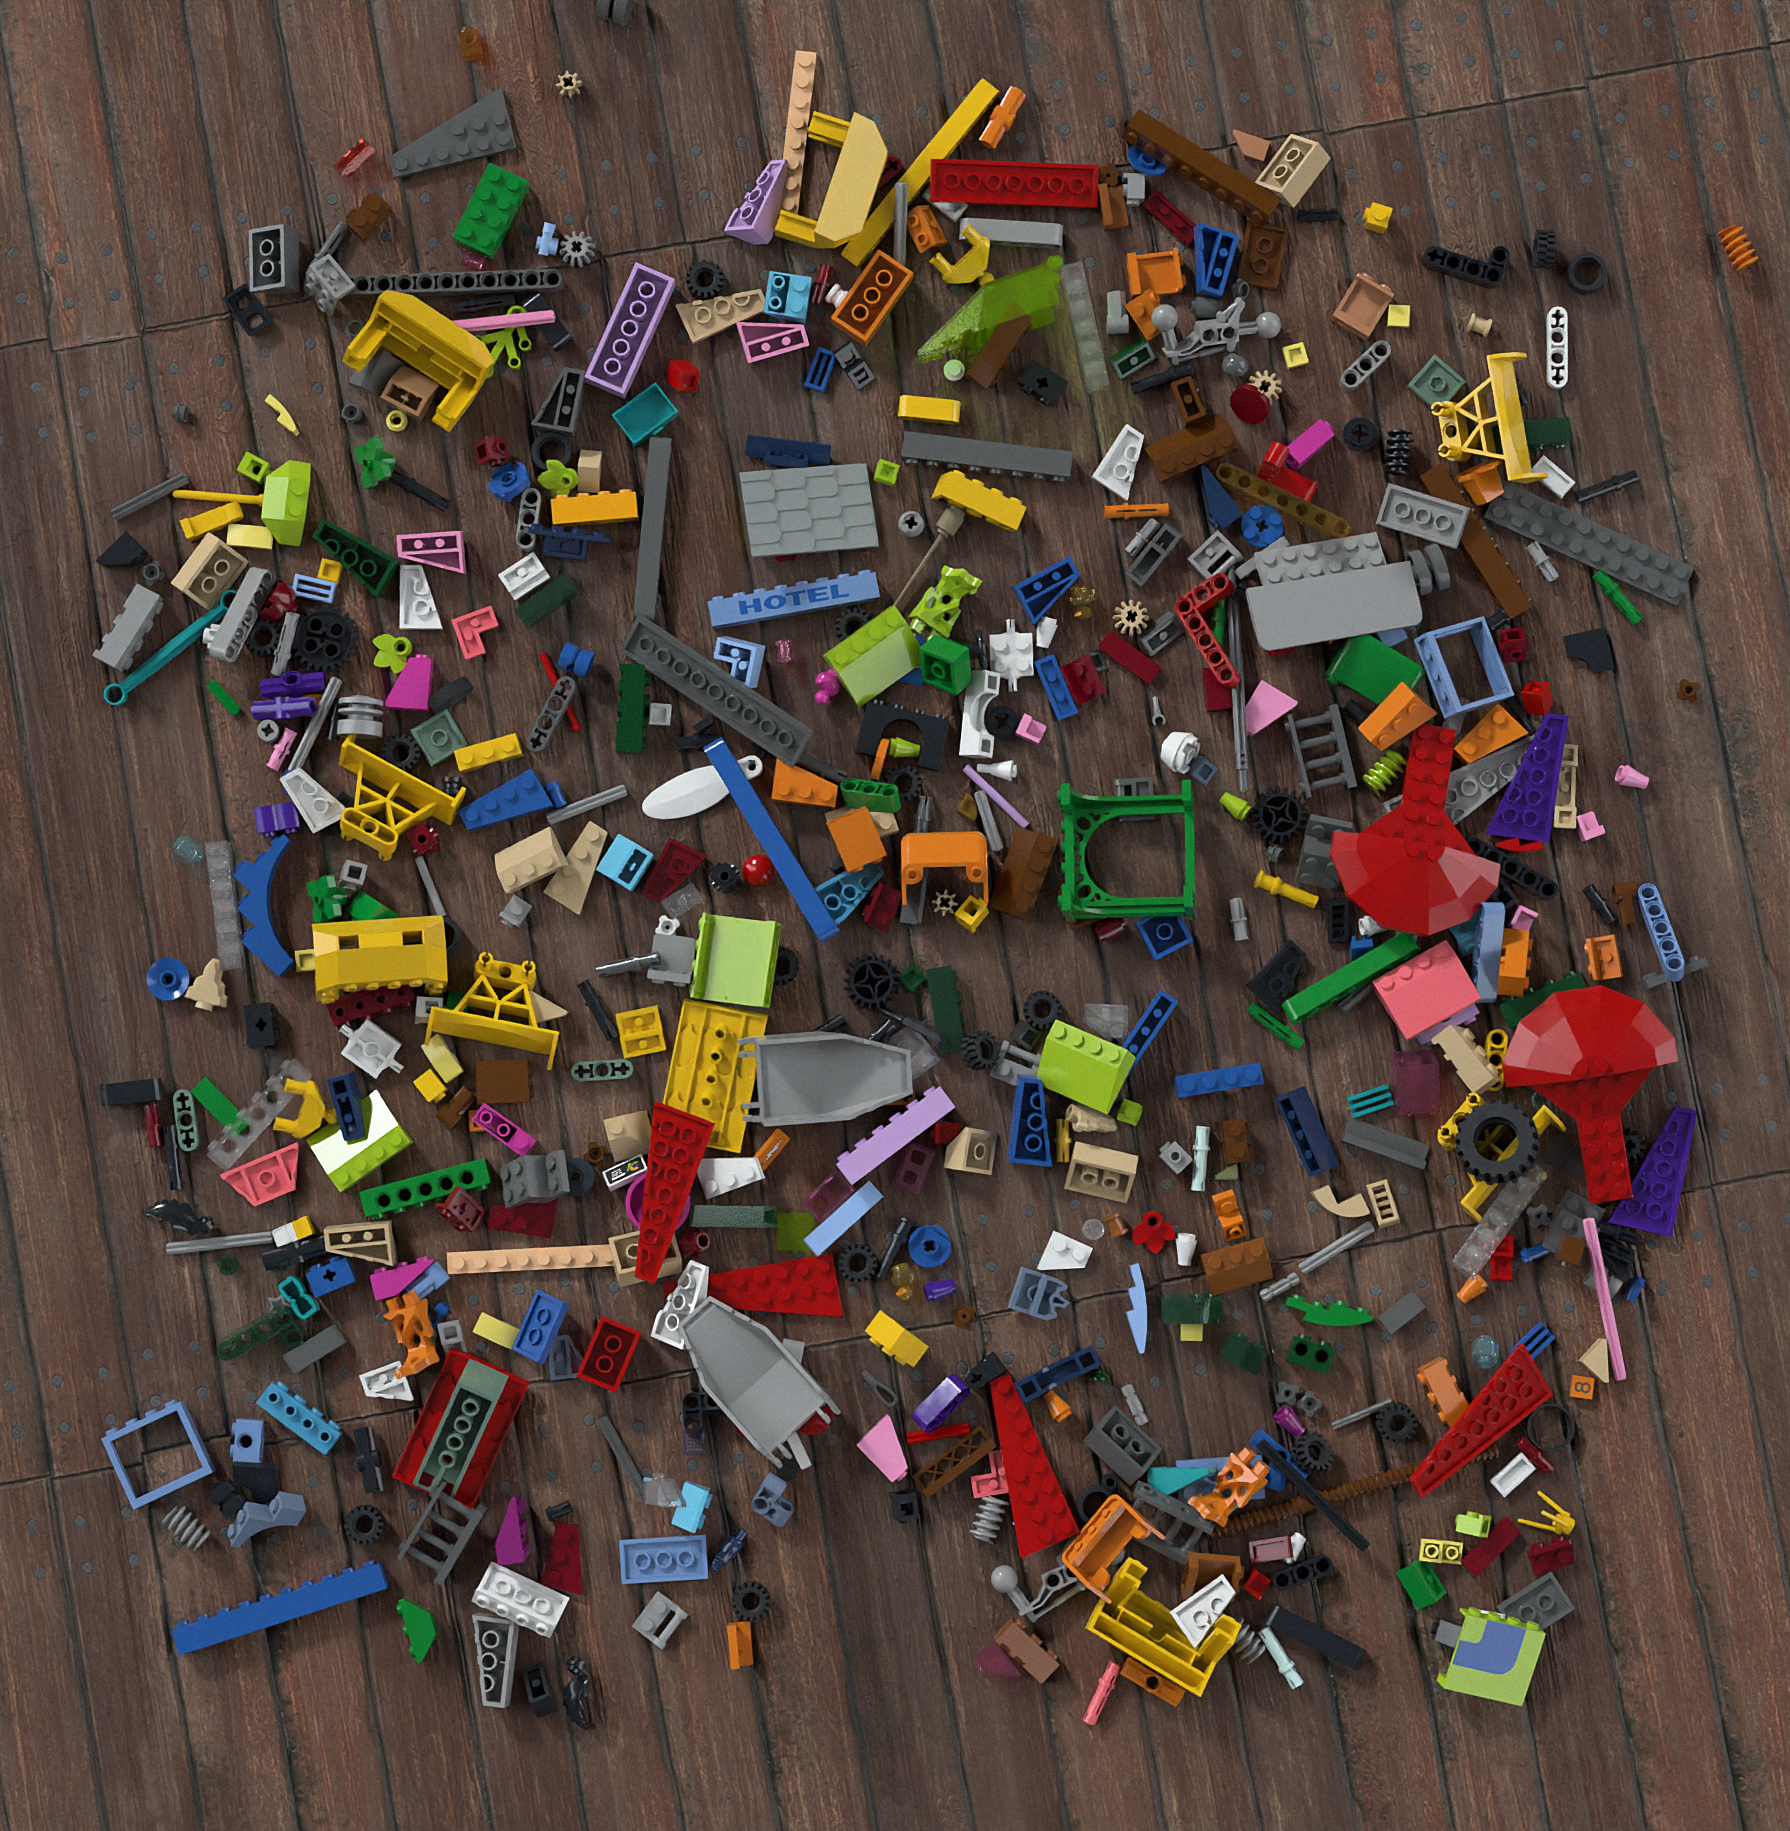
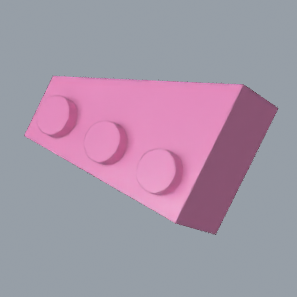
M736 322L747 363L809 346L804 325Z
M463 531L396 535L398 557L463 574L466 573Z

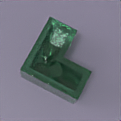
M1170 1293V1298H1161L1162 1324L1196 1325L1222 1323V1297H1213V1293H1200V1297L1199 1293L1186 1294V1297H1183V1293Z
M1234 1331L1233 1334L1227 1332L1216 1355L1257 1376L1268 1354L1264 1350L1265 1346L1255 1340L1251 1344L1247 1341L1248 1337L1238 1331Z

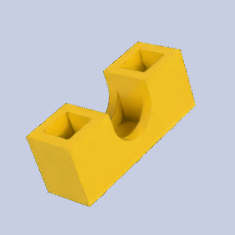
M516 733L454 750L458 768L462 774L481 769L484 765L490 763L505 762L523 757Z

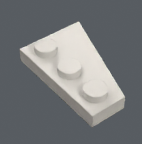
M1126 424L1091 477L1125 501L1129 497V490L1134 478V471L1144 435Z
M400 565L401 630H443L422 565Z
M300 767L280 778V781L312 833L341 819L342 811L346 807Z
M758 1157L702 1158L697 1171L706 1199L765 1178Z
M1223 1574L1170 1612L1195 1649L1236 1594Z

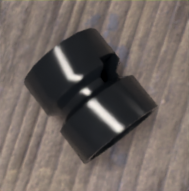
M231 1478L208 1495L214 1505H220L219 1511L226 1520L242 1509L246 1502H249L243 1493H237L238 1487Z

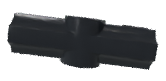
M323 1235L306 1241L300 1240L283 1245L284 1247L261 1254L266 1271H271L286 1265L292 1266L308 1261L307 1259L330 1252L326 1251Z
M372 1426L354 1429L357 1447L356 1460L358 1469L362 1473L365 1493L385 1490L380 1469L382 1467L379 1449L376 1448Z

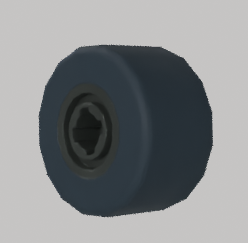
M582 1158L566 1160L570 1192L566 1194L571 1196L587 1194L596 1182L594 1167Z

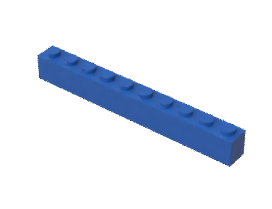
M375 1560L363 1563V1568L355 1570L354 1566L342 1570L343 1574L334 1576V1573L322 1576V1581L316 1583L313 1580L301 1583V1588L293 1590L292 1586L280 1590L281 1594L272 1596V1593L260 1596V1601L254 1603L251 1600L239 1603V1608L231 1610L230 1606L217 1610V1615L210 1617V1614L207 1613L198 1616V1621L189 1623V1620L176 1624L177 1628L171 1630L178 1655L387 1589L389 1583L382 1561L378 1563Z

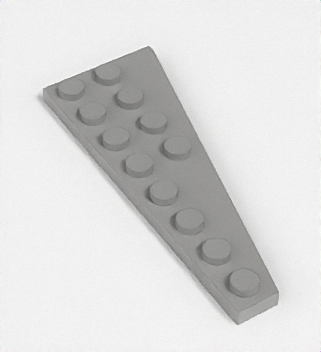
M1535 734L1450 773L1444 812L1454 825L1513 779ZM1402 795L1382 804L1387 814L1401 805Z

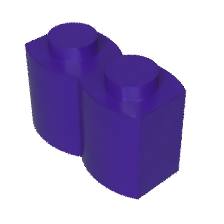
M294 802L254 808L257 833L263 835L264 838L275 837L276 833L284 831L285 834L297 833V829L302 828L300 812Z

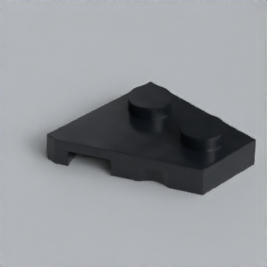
M1598 1234L1604 1266L1627 1284L1631 1277L1636 1250Z

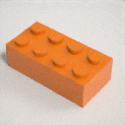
M878 249L831 316V324L866 347L913 280L914 273Z

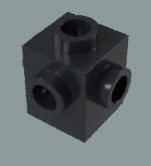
M719 862L710 870L712 872L710 875L712 881L710 883L718 892L722 890L724 893L727 891L731 893L740 885L738 883L741 880L738 876L740 871L733 863L728 865L727 862L723 864ZM728 873L729 878L722 880L721 874Z

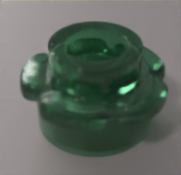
M226 1254L223 1258L219 1259L218 1267L223 1275H233L237 1272L239 1261L236 1257Z

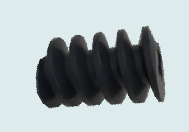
M1398 429L1388 431L1390 439L1386 443L1390 447H1387L1385 452L1389 455L1384 457L1387 463L1383 465V469L1387 471L1386 473L1395 476L1409 475V472L1404 471V468L1410 467V464L1406 463L1405 460L1412 458L1406 452L1413 450L1412 447L1407 446V443L1414 442V439L1408 437L1413 432Z

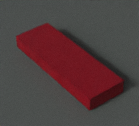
M1155 189L1141 206L1186 247H1189L1194 242V227L1196 224Z
M1111 630L1097 647L1147 685L1150 684L1161 669L1158 664Z
M1504 1516L1489 1531L1488 1538L1483 1537L1460 1560V1563L1474 1577H1477L1521 1532Z

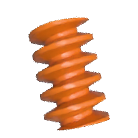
M1736 224L1723 229L1717 234L1718 237H1724L1720 242L1722 245L1728 244L1724 249L1725 252H1731L1728 255V259H1736L1731 264L1732 267H1739L1735 272L1752 265L1759 258L1758 256L1751 257L1755 249H1747L1751 241H1743L1748 235L1740 234L1744 227H1736Z

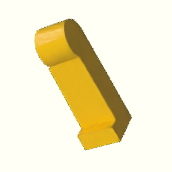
M231 502L190 519L180 520L186 539L192 542L206 536L208 532L213 533L227 527L229 524L242 520L244 515L239 502Z

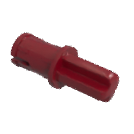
M820 264L817 279L813 282L815 286L810 299L812 305L821 306L826 289L830 287L828 283L833 267L828 264Z
M145 1105L147 1126L144 1127L147 1128L149 1147L162 1146L160 1131L162 1124H159L157 1105Z
M1526 1437L1518 1440L1516 1446L1529 1458L1530 1463L1533 1462L1544 1475L1549 1473L1548 1469L1552 1471L1555 1465L1542 1454L1541 1449H1537Z

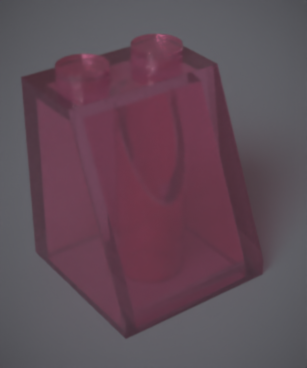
M1432 1049L1389 1052L1393 1101L1397 1115L1411 1117L1413 1114L1432 1115L1440 1112L1439 1064Z

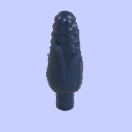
M741 1528L736 1535H732L725 1540L710 1565L712 1571L716 1572L724 1565H727L743 1546L742 1540L748 1534L746 1530Z

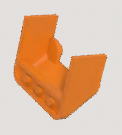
M977 831L906 834L901 840L902 905H907L906 884L918 883L923 877V867L966 866V875L970 881L976 883L983 882L984 903H988L987 840L984 834Z
M1114 1494L1103 1503L1065 1549L1062 1561L1089 1590L1108 1604H1111L1112 1600L1103 1592L1110 1582V1573L1106 1568L1133 1536L1138 1540L1147 1538L1151 1532L1164 1540L1165 1536L1123 1498Z

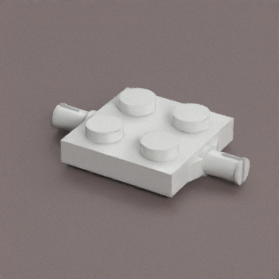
M1010 619L1006 620L1007 632L990 635L991 672L1000 673V678L1008 679V692H1017V679L1034 676L1032 633L1015 632V619H1011V628Z
M366 1019L361 1027L355 1031L345 1024L339 1030V1032L349 1038L348 1044L341 1054L374 1078H377L381 1071L388 1066L398 1074L404 1066L394 1060V1055L402 1043L369 1019Z

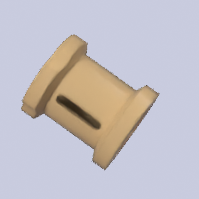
M1472 313L1466 331L1469 332L1471 330L1483 334V337L1486 338L1492 324V319L1485 320L1476 317V314Z

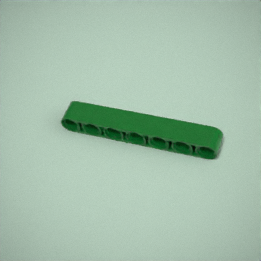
M1403 932L1286 1000L1282 1004V1008L1292 1024H1298L1412 958L1420 951V948L1411 934Z

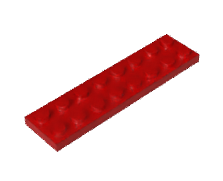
M931 159L929 202L1096 209L1098 207V165Z

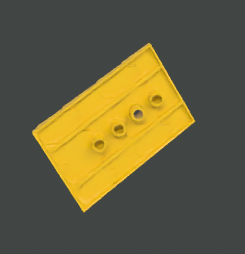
M684 998L663 1104L715 1123L707 1147L740 1153L746 1127V1121H743V1116L749 1113V1109L742 1108V1103L751 1102L757 1071L756 1056L739 1057L738 1055L741 1051H755V1044L741 1045L738 1044V1039L764 1036L768 1015Z

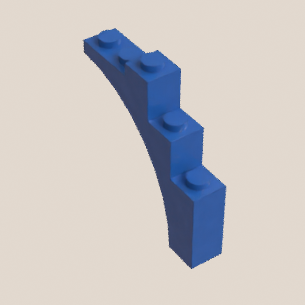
M284 834L281 837L277 836L270 843L272 847L267 852L263 851L256 858L255 861L257 863L255 865L249 860L246 862L242 861L235 868L236 873L233 875L251 892L250 895L246 894L239 901L240 906L237 909L255 925L254 928L250 927L243 934L244 939L241 942L281 978L296 963L285 950L276 934L270 910V890L274 872L282 855L292 844V841Z

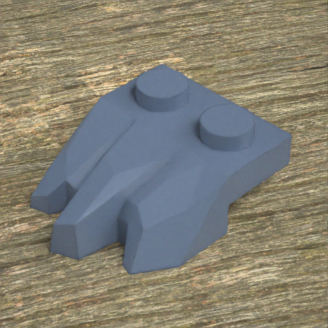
M1021 1267L1008 1308L1046 1321L1057 1318V1313L1054 1310L1055 1306L1065 1308L1070 1303L1059 1294L1060 1291H1065L1068 1285L1057 1278Z

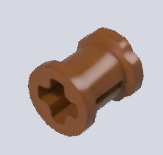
M1120 1212L1102 1219L1103 1222H1106L1111 1232V1239L1128 1232V1229L1124 1227L1121 1221Z

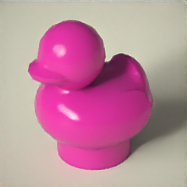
M829 669L828 672L819 673L816 677L815 682L822 690L818 691L815 695V701L819 705L830 704L829 696H835L839 692L840 680L832 669Z

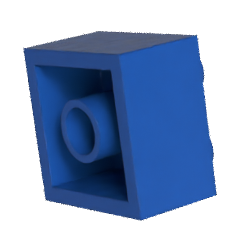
M1181 916L1145 917L1134 924L1153 962L1193 941Z

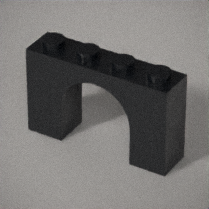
M872 699V702L867 701L856 747L857 754L876 758L884 730L892 723L905 721L915 725L922 734L923 746L918 768L939 772L950 720H946L947 716L934 714L933 717L926 715V711L914 709L912 712L905 710V706L893 704V707L884 705L885 702Z

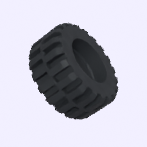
M1489 1100L1485 1101L1481 1107L1478 1104L1472 1107L1473 1111L1470 1114L1467 1112L1463 1116L1464 1121L1459 1122L1457 1127L1458 1134L1455 1135L1457 1154L1465 1170L1470 1175L1472 1174L1479 1182L1485 1181L1487 1185L1491 1186L1494 1183H1498L1499 1186H1506V1182L1511 1181L1514 1184L1518 1182L1517 1179L1519 1177L1525 1178L1529 1174L1528 1170L1530 1168L1533 1169L1536 1165L1535 1160L1539 1158L1540 1138L1532 1117L1528 1116L1526 1110L1522 1107L1518 1108L1515 1103L1510 1101L1507 1104L1503 1100H1496V1103H1491ZM1494 1125L1508 1126L1518 1136L1517 1150L1512 1156L1502 1161L1487 1160L1478 1150L1477 1142L1479 1136L1484 1130Z

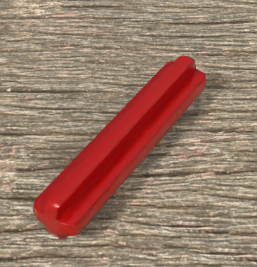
M965 1422L937 1427L931 1433H926L924 1430L908 1432L906 1437L908 1444H915L966 1435L970 1433L969 1424Z

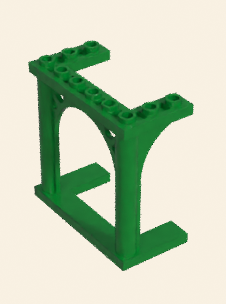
M1182 780V794L1091 796L1072 791L1069 783L1061 784V790H1057V802L1059 803V808H1061V813L1065 814V821H1061V833L1065 834V842H1061L1062 855H1065V863L1061 864L1062 875H1065V883H1062V895L1058 896V908L1060 913H1062V917L1066 918L1067 923H1076V919L1186 916L1187 920H1196L1194 793L1191 780ZM1090 814H1094V817L1100 815V819L1094 821ZM1185 814L1186 886H1184V897L1119 898L1103 892L1092 882L1085 867V849L1092 833L1101 824L1119 816ZM1080 818L1087 819L1091 824L1090 829L1082 830L1079 828L1077 820ZM1075 830H1076L1079 834H1082V835H1083V840H1082L1081 842H1078V841L1076 840V839H1079V837H1078V835L1075 833ZM1077 856H1082L1080 861L1076 860ZM1081 874L1084 876V881L1078 883L1079 877L1077 876ZM1083 886H1090L1091 893L1089 896L1079 898V890ZM1095 894L1101 896V900L1095 899V902H1090L1094 899Z

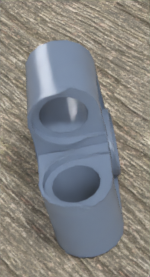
M769 1472L754 1496L751 1507L756 1513L768 1519L772 1524L782 1527L794 1512V1507L789 1501L781 1497L782 1492L787 1486L786 1482Z

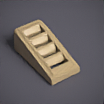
M1387 1179L1366 1185L1379 1229L1399 1223L1400 1218ZM1385 1188V1192L1373 1194V1191ZM1388 1198V1200L1376 1203V1199ZM1390 1205L1389 1209L1383 1211H1379L1378 1209ZM1389 1214H1392V1215H1393V1217H1390V1218H1387V1219H1383V1220H1382V1218H1381L1382 1216H1385V1215H1389Z

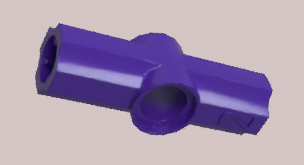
M289 671L279 678L260 680L262 698L284 695L300 698L306 692L321 691L327 688L325 672L300 675L297 671Z
M276 697L274 700L254 701L251 706L253 719L259 721L269 719L280 721L293 720L294 717L315 716L317 712V703L313 697Z

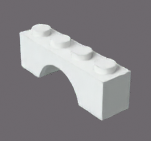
M987 670L971 671L972 682L966 687L959 755L971 758H992L994 736L990 735L985 728L984 713L988 703L995 696L999 695L1000 673Z

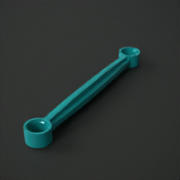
M234 590L224 592L220 598L219 605L167 643L122 683L107 686L104 690L106 702L112 706L123 705L127 700L128 692L186 649L204 633L205 628H211V624H215L229 609L225 606L226 597L230 594L236 595L237 592ZM113 688L121 689L123 694L121 700L116 703L108 699V693Z

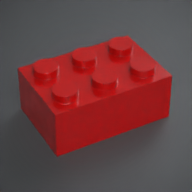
M601 1316L576 1377L617 1394L642 1332Z

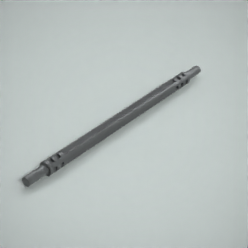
M1232 566L1227 571V577L1234 584L1233 592L1227 597L1230 660L1240 675L1239 684L1232 688L1236 771L1239 774V791L1247 792L1249 760L1239 597L1234 595L1235 591H1237L1236 573L1234 572L1236 569L1235 566Z

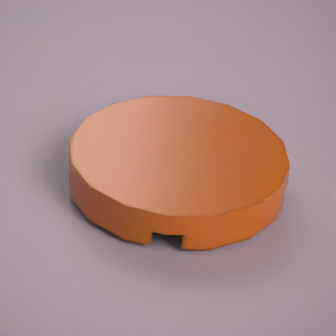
M881 739L870 777L877 781L886 758L890 743L889 739Z

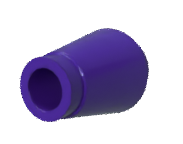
M953 1279L931 1281L923 1285V1291L927 1302L932 1301L934 1303L956 1292V1286Z

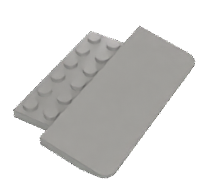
M1376 532L1260 551L1254 554L1262 586L1247 588L1246 596L1258 644L1264 650L1272 651L1418 625L1422 620V610L1410 561L1387 565Z

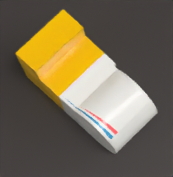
M304 1216L271 1231L277 1248L316 1234L309 1216Z

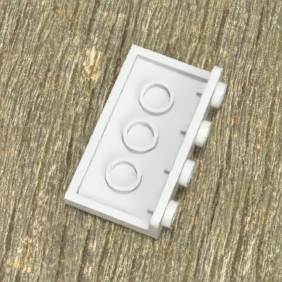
M492 1561L472 1598V1602L478 1606L487 1608L501 1617H506L518 1625L525 1626L536 1631L539 1635L548 1638L551 1637L569 1601V1597L501 1565L498 1566V1564Z

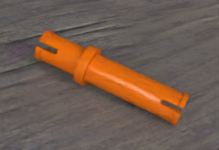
M1168 503L1104 505L1105 519L1123 518L1128 520L1131 517H1168L1169 515ZM1134 510V512H1116V511ZM1139 510H1156V511H1141V512H1139Z

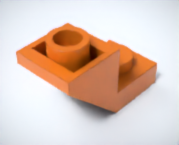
M1233 1190L1213 1195L1214 1207L1226 1241L1228 1242L1247 1235Z

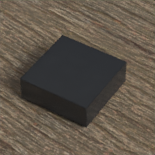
M709 714L695 724L693 729L700 735L713 726L715 720Z

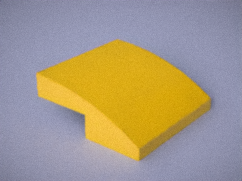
M657 1005L615 1015L624 1058L666 1050Z

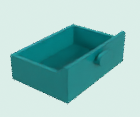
M656 382L612 414V418L635 448L650 436L658 434L664 429L666 424L679 416L678 410Z

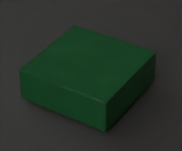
M913 963L898 977V980L910 994L927 980Z

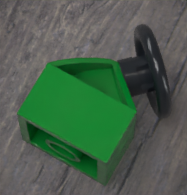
M977 629L975 631L976 642L967 643L966 645L939 635L932 636L919 648L923 682L958 695L972 682L970 660L978 658L980 669L987 670V657L982 631Z

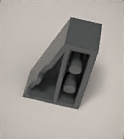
M568 367L563 368L549 396L531 423L533 430L556 432L563 436L575 437L586 384L585 371Z

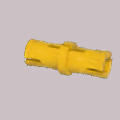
M1056 1119V1138H1054V1143H1056V1162H1070L1069 1143H1071V1138H1069V1121H1066V1119H1063V1128L1062 1119Z

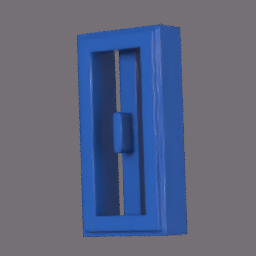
M817 347L803 385L804 388H810L813 391L824 394L836 361L832 351ZM820 353H823L824 356L821 361L819 370L817 372L815 381L813 384H811L810 380L812 378L818 358L820 356ZM828 355L832 356L822 385L819 387L818 383Z
M1538 1322L1509 1352L1512 1353L1519 1344H1524L1541 1329L1542 1332L1526 1347L1529 1352L1545 1335L1547 1336L1530 1354L1532 1359H1534L1555 1339V1336L1541 1322Z

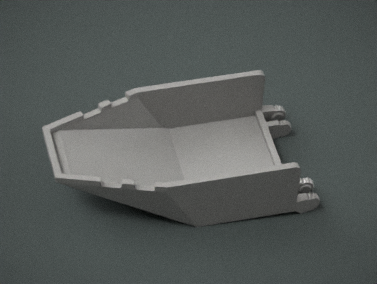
M820 1031L751 1036L738 1039V1044L741 1045L755 1044V1051H741L738 1053L739 1057L756 1056L758 1102L742 1103V1108H759V1115L750 1114L743 1116V1121L761 1122L763 1126H780L851 1120L882 1105L913 1094L910 1050L847 1034Z
M707 1297L678 1324L704 1390L751 1444L778 1468H781L783 1465L774 1456L773 1452L779 1448L782 1454L790 1460L793 1456L782 1444L816 1412L828 1424L831 1422L830 1417L821 1410L826 1403L837 1415L841 1413L827 1392L767 1327L737 1312L715 1298Z

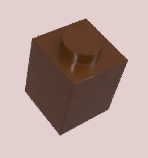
M1561 1234L1554 1259L1560 1261L1559 1265L1572 1269V1265L1579 1266L1586 1241Z

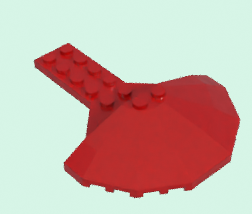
M1421 724L1412 730L1401 805L1360 833L1334 832L1332 834L1329 857L1331 862L1333 861L1337 870V876L1345 889L1346 898L1353 901L1362 909L1361 911L1364 914H1368L1376 921L1380 928L1424 937L1431 936L1437 932L1469 921L1482 906L1481 903L1485 902L1498 887L1501 865L1476 856L1444 812L1456 730L1428 724Z
M1603 985L1554 992L1518 1022L1501 1063L1505 1087L1529 1085L1576 1119L1590 1204L1633 1198L1620 1112L1655 1066L1678 1061L1675 1038L1644 1002Z

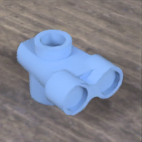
M544 222L543 236H538L535 249H539L538 254L546 256L548 254L556 255L559 239L552 237L556 225Z

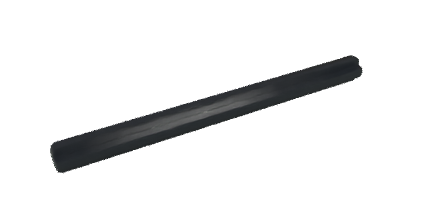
M1265 1439L1257 1444V1449L1362 1552L1370 1546V1543Z

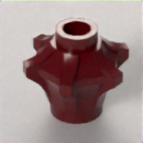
M685 1227L683 1228L681 1239L677 1240V1244L683 1250L684 1258L693 1256L696 1260L701 1257L702 1251L709 1247L710 1239L706 1233L701 1232L699 1229L692 1231Z

